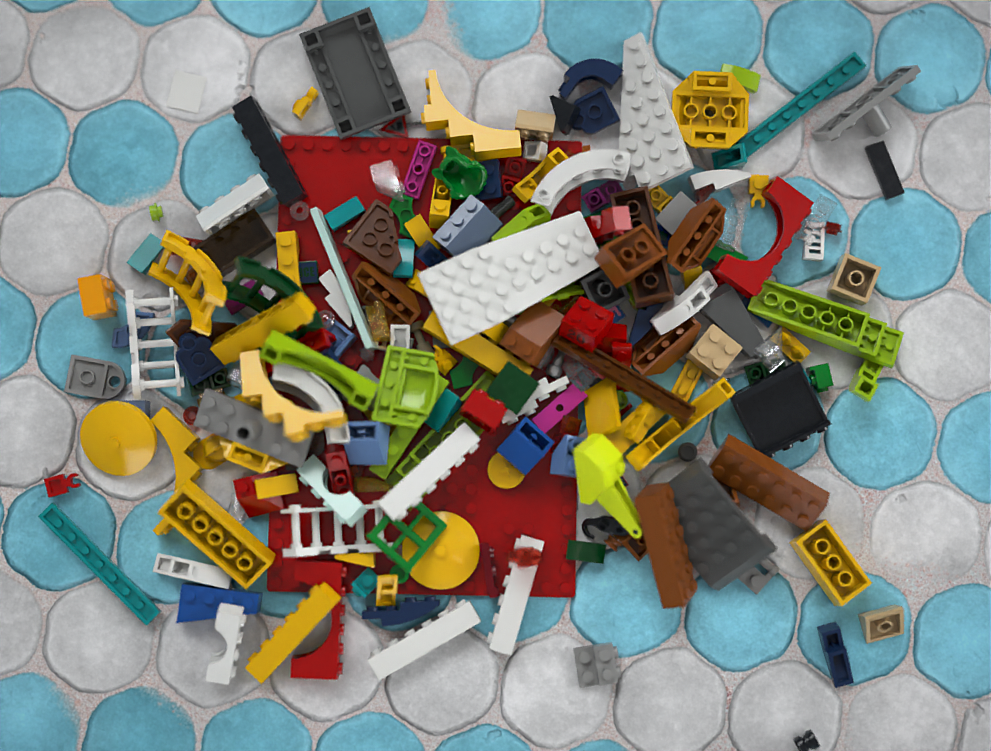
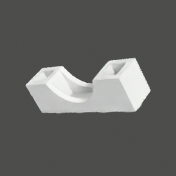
M220 603L215 630L224 636L227 647L219 653L211 654L206 681L229 685L230 679L235 678L237 666L233 665L234 661H238L240 649L236 648L237 643L241 644L243 632H240V626L244 627L246 615H243L244 607Z

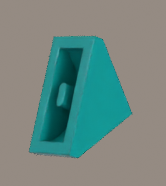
M744 143L734 145L728 150L722 149L711 153L714 170L743 168L748 162Z

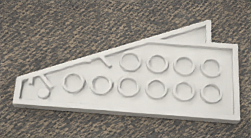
M640 32L624 41L619 151L631 153L629 160L631 167L625 181L635 177L639 187L648 186V190L693 169L694 166L644 35Z

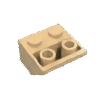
M518 109L515 130H519L520 140L532 138L548 143V140H552L555 114Z

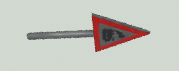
M404 115L390 121L379 131L408 138L407 127L421 125L422 121L406 123Z

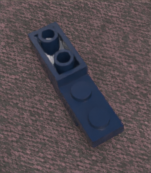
M425 596L424 600H417L416 597H405V601L400 602L401 609H397V605L386 606V609H378V606H367L366 610L362 611V619H381L382 627L407 623L434 610L440 605V599H436V596Z

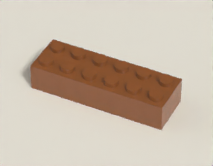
M730 434L727 435L708 464L709 468L713 471L711 475L806 532L828 505L829 492Z
M669 482L649 484L634 498L662 608L685 607L697 592L698 586L692 574L693 565L689 562L688 546L683 538V527L679 523V511L675 507L674 491L670 488Z

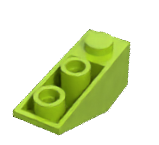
M540 204L525 208L492 236L491 240L496 241L551 221V213Z

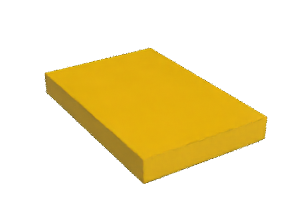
M605 378L584 391L588 395L584 399L588 437L592 433L603 434L606 437L621 428L616 383Z

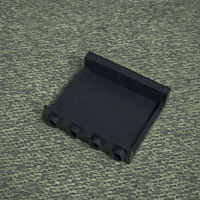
M795 361L736 391L729 398L754 448L770 458L776 455L775 452L781 449L786 451L793 447V443L797 441L804 442L811 438V434L815 432L822 433L828 429L827 426L831 425L799 361Z

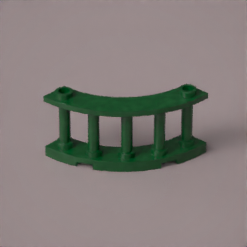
M237 256L234 260L237 274L232 281H222L223 285L226 286V299L242 303L259 314L276 305L282 298L287 299L300 291L308 298L306 293L282 272L273 267L269 269L261 265L260 261ZM243 278L256 281L251 289L239 284ZM263 285L276 292L271 300L258 293ZM315 309L312 315L313 319L306 325L302 324L298 332L295 329L293 332L290 333L288 331L283 335L297 341L308 332L324 328L317 309Z

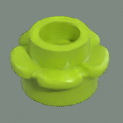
M156 203L149 206L152 221L158 220L159 222L160 217H163L162 207L157 206Z

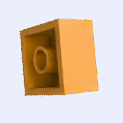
M101 274L77 278L84 317L100 320L117 316L118 303L116 299L114 300L113 292H115V285L111 279Z

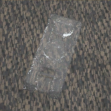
M820 194L811 208V213L806 216L794 238L805 241L806 245L811 247L837 203ZM807 229L812 233L811 235H808L804 231Z
M734 197L731 200L725 217L723 234L716 243L717 247L734 252L751 206L750 203L739 202V199ZM735 208L742 210L741 214L735 213Z

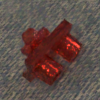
M533 546L508 550L507 561L517 563V567L520 568L537 566L543 559L542 553L538 549H534Z

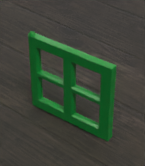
M422 502L414 507L419 513L408 526L398 519L393 522L385 514L373 530L366 534V537L407 573L412 572V568L447 527V524ZM423 516L436 526L425 541L412 530ZM389 522L402 532L391 547L378 537ZM406 536L419 547L408 562L395 551Z

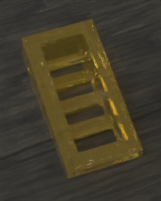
M358 476L354 478L356 492L389 491L394 488L393 485L371 476Z

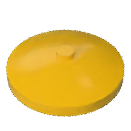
M123 401L104 402L92 409L82 422L80 441L83 451L97 468L106 473L117 476H128L138 473L151 462L156 453L157 434L152 421L141 409Z
M437 511L433 513L445 522L447 527L412 568L410 575L426 587L449 589L463 583L473 573L478 563L480 547L476 532L464 518L451 512ZM423 516L412 530L425 541L436 526ZM407 536L403 540L402 557L408 562L419 547Z

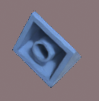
M335 319L326 329L336 336V341L330 343L331 347L329 348L340 359L344 352L357 340V337Z

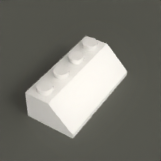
M260 174L249 176L246 179L247 182L241 186H234L229 194L218 197L213 205L210 207L205 206L199 210L196 218L204 232L209 236L213 235L251 209H256L275 196Z

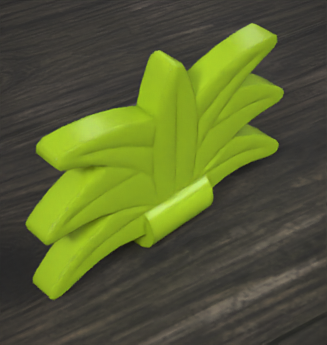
M574 281L543 298L542 302L551 299H569V296L583 295L584 290H581L579 285H575Z

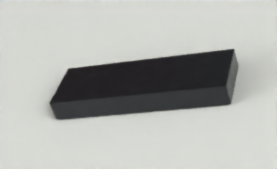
M884 140L865 147V152L885 201L904 194V189Z

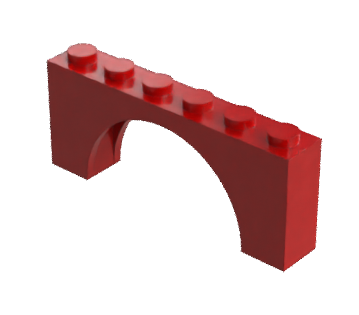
M779 176L770 179L761 193L771 205L777 223L776 237L769 251L763 257L754 261L740 260L729 254L723 255L711 271L746 298L759 295L763 289V282L770 278L773 273L771 271L772 268L783 257L781 255L782 252L791 245V238L799 232L802 227L801 222L812 211L810 208L814 202Z
M297 558L295 561L294 581L304 582L313 587L316 584L320 586L325 582L341 599L331 609L332 624L327 639L313 651L304 654H294L291 658L290 678L338 680L339 675L343 674V662H340V655L344 654V643H341V635L344 636L345 624H342V616H345L346 605L342 604L343 597H346V585H343V577H347V566H344V561Z

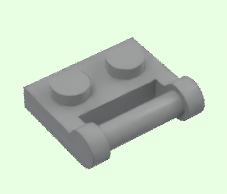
M766 559L759 563L768 571L765 575L755 567H752L738 577L756 595L779 571L776 565H772Z

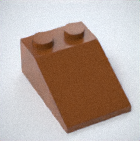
M644 223L602 246L594 259L618 289L668 253Z
M539 301L529 306L517 318L499 344L537 367L558 335L564 315Z

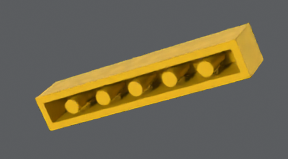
M300 291L216 337L210 350L224 365L230 362L235 363L240 359V353L254 351L258 347L263 348L272 330L281 334L288 331L291 333L299 325L308 324L313 319L312 315L316 308Z
M434 309L421 328L495 376L498 375L507 361H510L529 376L534 370L527 361L515 358L514 353L506 348L503 350L497 346L498 343L494 340L483 338L481 332L451 346Z
M325 582L320 586L316 584L309 591L311 596L307 600L303 598L296 606L298 610L295 613L291 611L284 619L286 623L283 626L279 625L272 632L274 636L271 640L267 638L259 646L261 648L260 652L257 653L255 651L247 659L250 663L245 669L261 684L341 599Z

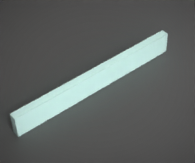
M314 207L310 209L311 215L364 346L370 351L378 349L323 212L319 208Z

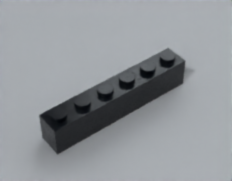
M249 96L232 106L235 112L233 114L234 119L238 124L242 125L243 130L241 132L243 136L251 142V151L260 159V162H258L263 172L267 173L269 185L275 188L278 193L276 194L278 202L290 208L309 197L258 101L253 96Z

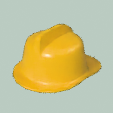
M214 433L200 441L196 449L193 450V458L204 469H214L227 461L218 435Z

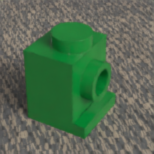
M829 363L806 368V372L810 371L811 373L809 375L812 382L810 385L814 386V390H817V393L829 391L828 387L834 386Z

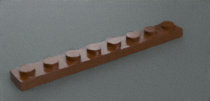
M559 334L552 342V346L685 425H687L697 409L694 405L597 348L591 353Z

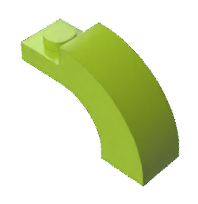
M864 359L850 382L849 392L865 402H869L879 386L876 380L884 366Z

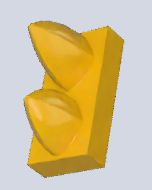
M781 327L769 339L792 363L795 361L801 363L811 353L785 327Z

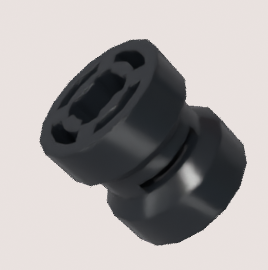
M811 729L805 732L803 738L801 736L793 738L799 751L816 750L820 747Z

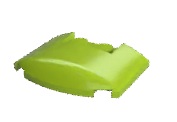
M391 345L387 346L371 418L372 421L416 429L421 426L431 413L438 394L439 370L434 359V353Z

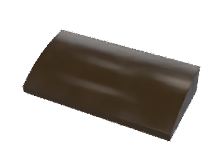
M253 208L193 248L195 250L198 248L202 250L214 262L221 275L225 277L236 269L234 260L237 256L252 259L274 245L276 239L255 208Z

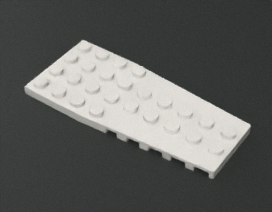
M577 211L476 247L417 275L452 346L504 322L600 267L594 259L599 249L581 212Z

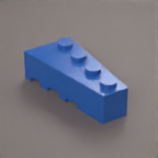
M184 583L181 586L176 623L216 619L220 603L244 607L243 615L257 614L261 610L263 592Z

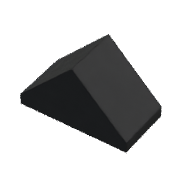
M554 95L549 96L560 132L565 136L569 135L581 110L576 105Z

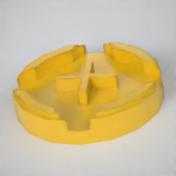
M499 453L495 454L488 463L487 471L489 478L499 488L509 489L516 487L525 477Z

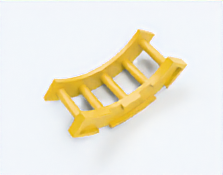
M166 229L160 246L165 247L159 264L152 263L148 275L162 281L169 287H173V290L183 299L190 311L192 318L191 329L209 336L212 328L211 315L216 305L223 307L226 300V286L222 283L223 276L214 262L199 248L195 250L188 245V240ZM172 252L184 259L178 274L166 268ZM190 265L198 273L192 286L184 280ZM202 282L205 289L203 299L198 293Z

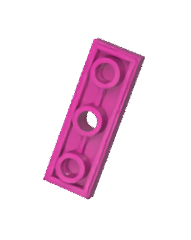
M421 140L418 141L400 192L401 194L419 200L437 150L436 145ZM417 167L422 168L420 172L415 171Z
M574 382L537 414L532 421L540 430L546 433L588 395ZM559 404L563 406L561 412L556 410V406Z

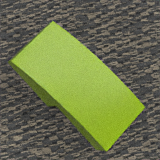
M725 63L721 65L720 72H732L746 91L752 94L757 92L760 74L735 65Z

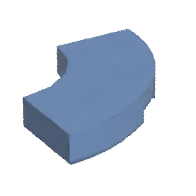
M136 311V317H140V319L154 318L155 313ZM128 324L121 328L113 329L112 348L130 346ZM142 326L141 329H137L138 339H142L148 333L151 326Z

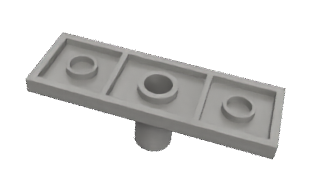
M918 65L900 66L814 131L812 133L814 139L834 141L841 136L840 133L855 126V121L861 117L864 118L875 137L886 133L892 125L878 104L888 96L898 93L901 90V86L905 83L909 84L914 81L916 75L921 72Z
M209 388L204 391L193 424L196 427L300 468L303 467L315 431L309 430L310 438H305L301 442H292L285 436L284 420L280 423H271L264 417L262 409Z

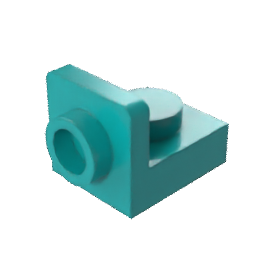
M368 567L351 583L353 586L352 591L358 597L363 596L365 598L376 587L378 575Z

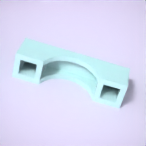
M314 454L304 462L303 467L297 469L301 475L299 479L306 487L309 484L313 487L311 492L318 499L322 497L325 500L323 504L330 512L334 509L338 513L335 517L342 524L346 522L352 527L368 511L351 492L335 495L328 491L329 470Z

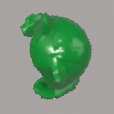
M447 146L445 150L446 157L441 162L439 168L432 170L433 176L443 181L447 189L450 190L449 196L451 199L466 200L470 194L475 197L483 190V186L487 184V170L478 161H471L465 155L460 154L455 148Z

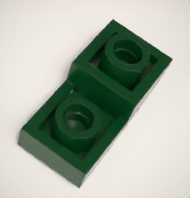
M780 356L745 366L749 385L785 367L786 363L784 357Z
M227 368L220 369L192 386L187 378L192 397L204 394L207 388L216 391L231 386Z
M568 539L565 559L604 564L606 544Z

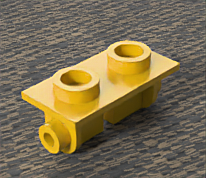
M642 402L636 408L635 415L626 426L623 436L637 444L640 441L642 442L648 431L643 425L645 423L651 426L657 415V409L650 404Z

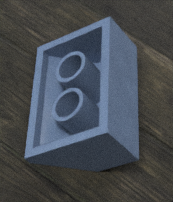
M470 194L432 237L440 248L450 256L456 257L471 249L487 244L491 237L503 226V223L482 202Z

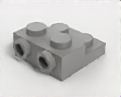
M612 642L573 648L580 688L619 683L618 678L622 677L620 665L616 666L615 658H618L617 646L613 647Z

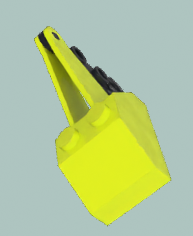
M592 433L573 449L580 502L592 504L597 500L613 517L603 515L597 518H587L582 522V531L587 537L594 539L595 536L587 529L588 525L604 533L626 536L630 533L634 538H640L643 535L638 512L620 479V476L625 472L623 454L603 434Z

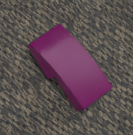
M609 180L583 195L582 199L590 212L593 213L610 203V194L624 190L618 181Z

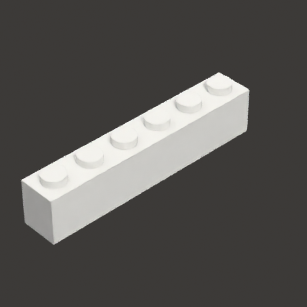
M464 422L384 496L377 505L393 522L396 519L400 521L408 514L406 510L411 505L415 507L423 500L421 496L425 492L429 494L437 487L435 482L440 478L443 481L451 473L449 471L454 465L458 467L465 460L463 456L467 452L472 454L479 447L477 443L480 441V438Z
M521 535V538H516L514 549L517 552L515 557L511 556L508 568H512L510 576H505L503 587H506L504 595L500 594L497 604L501 607L499 613L494 614L492 624L495 625L494 631L489 632L486 641L491 650L512 655L544 545L542 540Z
M465 599L455 604L456 608L451 611L445 609L437 614L439 618L434 621L431 618L421 623L422 627L416 631L414 628L404 633L405 637L398 641L395 638L387 643V648L383 650L378 648L372 651L368 662L378 680L383 679L480 623L481 619L471 601L468 600L466 602Z

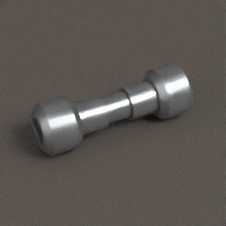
M558 350L559 352L554 358L553 363L549 364L545 371L548 376L554 379L560 378L562 373L561 366L566 353Z

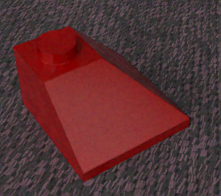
M277 471L233 480L237 500L249 518L286 509L283 495L257 499L254 480L278 476Z

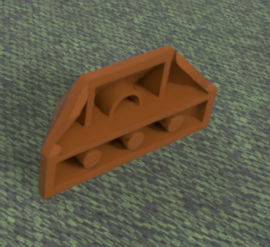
M710 198L690 209L668 241L667 262L681 273L700 266L723 234L726 208L716 199Z
M364 261L361 262L352 275L359 299L365 305L371 307L388 325L411 326L421 313L415 293L398 278H394L393 274L389 276L374 265Z
M691 316L685 322L663 335H659L656 329L653 328L635 344L631 365L643 376L664 373L693 347L701 324Z

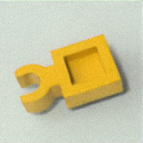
M311 87L305 97L303 96L301 100L298 99L294 103L292 112L298 119L301 120L312 106L311 103L318 97L319 93L315 88Z
M751 174V178L748 180V195H753L750 201L751 208L754 207L755 201L760 202V208L765 206V199L761 193L769 182V175Z
M434 345L433 347L436 349L434 359L438 370L443 375H446L458 361L445 349L442 350L437 345Z

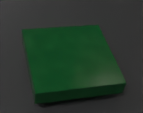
M507 361L485 392L492 398L504 403L506 408L518 415L540 383L510 361Z

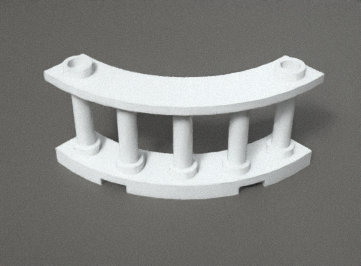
M600 149L572 156L558 164L544 177L536 188L531 202L543 205L552 216L559 202L569 191L589 181L612 180L625 183L631 167L629 163L631 153L612 149Z
M173 287L169 288L170 297L138 299V297H134V290H126L134 399H142L141 391L149 388L176 387L177 396H181V388H184V376L180 377L179 364L175 358L178 346L172 339L142 341V339H138L137 329H141L142 326L173 325L176 323L175 307L178 306V295H174ZM170 305L171 317L147 319L136 317L135 309H139V307ZM174 346V360L155 362L139 360V351L143 350L142 348ZM175 368L176 379L144 381L140 376V372H144V370Z
M279 363L274 365L272 386L275 390L287 392L300 398L314 412L327 413L343 410L342 404L333 390L314 373L292 365ZM342 424L338 428H324L327 444H349L348 424Z
M380 500L372 501L373 505H363L366 509L375 508V525L383 518V510L377 505ZM289 505V509L281 510V514L291 513L293 544L290 549H283V557L350 552H383L374 543L367 544V540L364 538L363 516L356 522L357 541L353 545H345V541L342 540V523L335 517L338 513L333 509L335 542H333V546H322V543H320L319 511H329L326 507L301 508V505ZM300 512H311L313 542L311 547L303 548V544L300 543ZM383 529L378 537L386 543ZM386 543V544L391 547L394 543Z

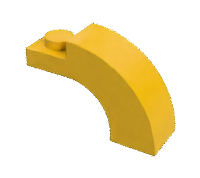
M557 147L545 157L536 169L516 184L512 191L524 203L528 202L544 177L554 167L569 157Z

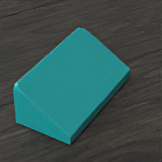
M357 196L325 214L324 217L335 232L365 214L366 210Z

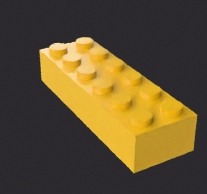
M189 478L168 498L157 512L245 589L272 564L276 556L274 552Z

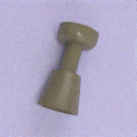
M423 320L413 323L410 326V334L414 333L418 343L416 346L417 350L435 353L428 341L425 342L422 335Z

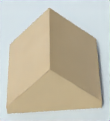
M894 604L858 614L867 644L904 634V609L902 606Z

